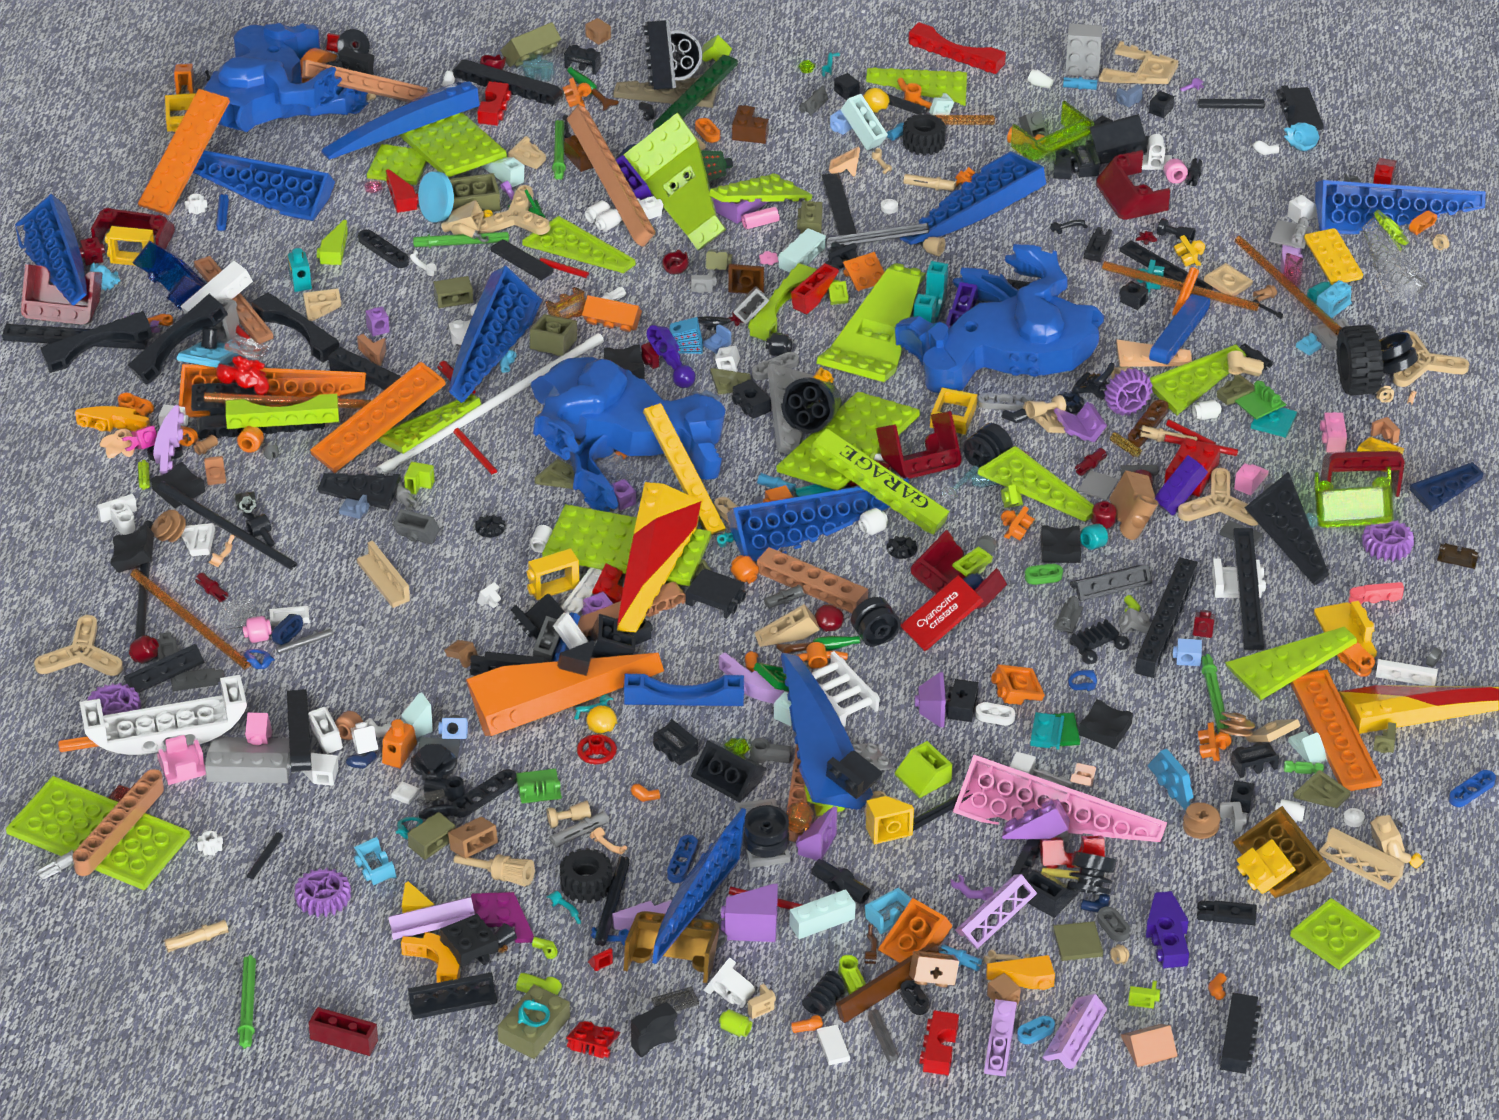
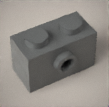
M404 509L399 510L393 522L398 535L404 536L413 542L420 541L432 545L440 530L434 517Z

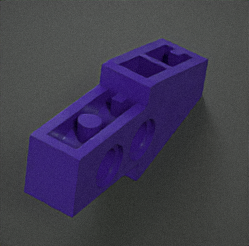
M959 283L952 309L949 310L946 321L948 329L964 313L976 306L979 296L977 285Z
M1172 891L1156 892L1147 921L1145 937H1151L1152 945L1157 946L1156 959L1157 962L1162 963L1163 969L1188 966L1189 950L1184 937L1188 930V918Z

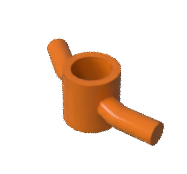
M903 78L897 80L901 90L905 92V100L925 106L927 109L931 108L932 103L921 98L922 88L916 83L906 85Z
M814 642L807 646V653L797 654V656L802 661H808L809 667L815 669L825 667L828 663L827 659H831V652L833 651H826L823 643ZM834 651L839 657L847 660L848 653Z

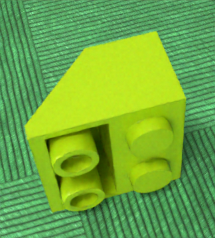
M926 741L910 750L895 771V776L921 798L952 781V763Z

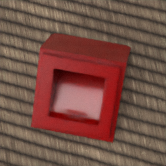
M612 948L593 956L588 961L594 971L613 964Z

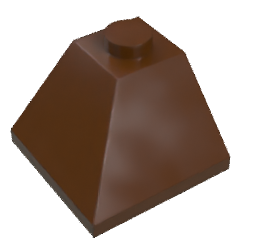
M729 264L728 292L748 294L756 286L764 293L763 266Z

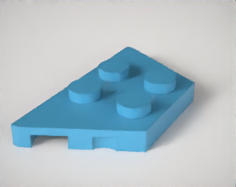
M1164 749L1147 766L1157 777L1158 783L1161 786L1164 785L1168 790L1170 798H1175L1186 811V808L1190 805L1189 799L1193 798L1189 774L1170 751Z

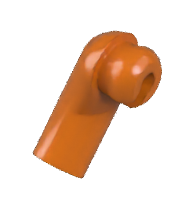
M749 651L745 655L746 668L751 672L755 671L753 668L758 658V654L753 651Z
M634 784L631 787L632 795L642 802L660 799L659 789L648 791L640 784Z
M814 1015L811 1019L793 1022L791 1024L793 1033L815 1031L822 1028L823 1022L820 1016Z

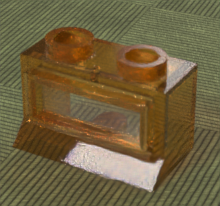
M574 287L572 288L573 295L561 294L559 296L560 301L557 303L549 300L545 301L549 315L567 319L582 316L586 302L584 297L585 291Z

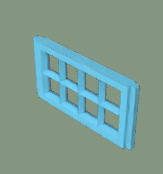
M200 342L178 353L177 360L217 368L219 364L226 365L232 362L233 357L243 356L244 354L240 353L236 345L219 342L216 349L201 347ZM241 347V349L245 353L247 348Z

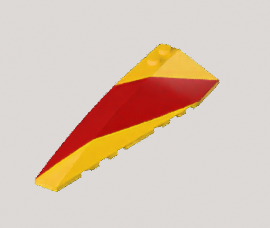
M644 483L627 565L617 631L637 632L646 616L648 608H651L655 596H658L662 584H665L676 565L678 557H681L685 545H688L692 533L694 534L697 529L702 504L700 500L662 483Z
M1374 685L1339 691L1359 734L1388 729V722L1396 723L1397 728L1499 710V687Z

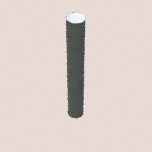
M330 628L277 646L276 651L278 654L333 636V632Z

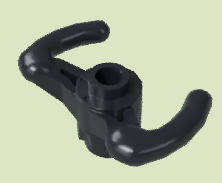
M1109 363L1102 375L1100 373H1093L1091 375L1089 372H1086L1075 383L1071 391L1073 394L1093 393L1097 398L1103 400L1105 397L1104 391L1107 390L1106 385L1109 384L1106 380L1112 374L1115 364Z

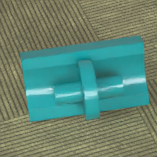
M1150 260L1148 271L1145 268L1137 269L1134 274L1136 281L1139 283L1146 282L1145 288L1149 289L1148 292L1151 289H1161L1165 267L1155 266L1156 260Z

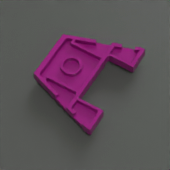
M514 892L471 894L470 897L475 914H478L488 927H500L503 923H506L510 927H515V934L517 936L515 943L533 942L534 935Z

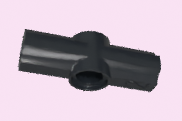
M818 859L811 869V874L827 883L830 890L833 889L836 892H840L846 889L852 899L859 904H863L871 895V889L855 880L853 874L846 868L839 870L825 860Z

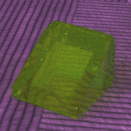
M731 738L724 744V746L741 755L750 750L746 740L743 738Z

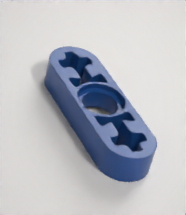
M1482 770L1451 790L1449 795L1450 804L1455 807H1463L1492 788L1496 781L1495 773L1490 770ZM1474 787L1477 791H1470L1467 788Z
M684 835L680 838L667 869V878L670 882L681 883L685 880L698 849V840L695 836ZM692 843L689 844L688 850H685V845ZM680 857H685L688 860L685 862H680L677 859ZM677 867L680 868V873L673 875L676 873Z

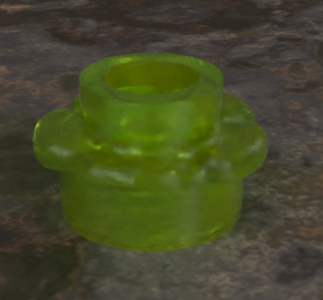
M804 60L799 64L800 71L806 74L811 73L815 68V64L810 60Z

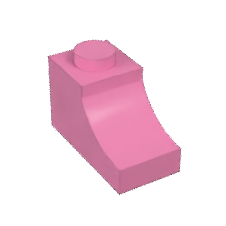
M1244 463L1236 473L1234 489L1251 496L1266 478L1269 470Z
M248 713L245 733L248 743L252 745L268 744V739L272 737L268 713Z

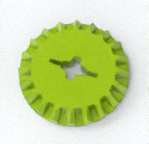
M1380 210L1374 212L1376 220L1391 237L1401 245L1409 243L1403 230L1390 217Z

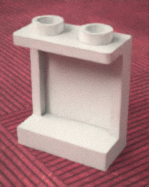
M1213 559L1212 577L1215 598H1239L1236 567H1222L1221 559ZM1256 560L1259 597L1261 598L1262 592H1265L1266 582L1262 580L1264 578V567H1260V560Z

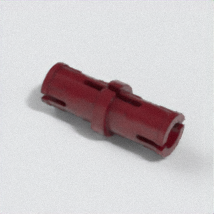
M1098 448L1093 454L1084 457V460L1075 466V469H1077L1076 473L1083 476L1091 468L1097 467L1098 463L1107 457L1106 451L1103 448Z
M203 572L196 576L198 579H195V582L203 587L207 594H211L218 602L227 599L228 593L219 587L218 582L211 580Z

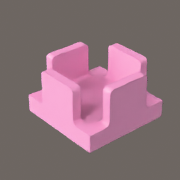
M185 735L165 740V752L162 749L158 750L157 758L168 785L206 775L203 752L198 740H194V744L187 745Z

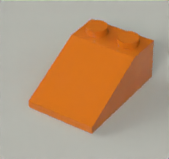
M912 898L878 948V951L900 963L913 955V950L919 951L932 942L939 946L952 928V924L944 915Z

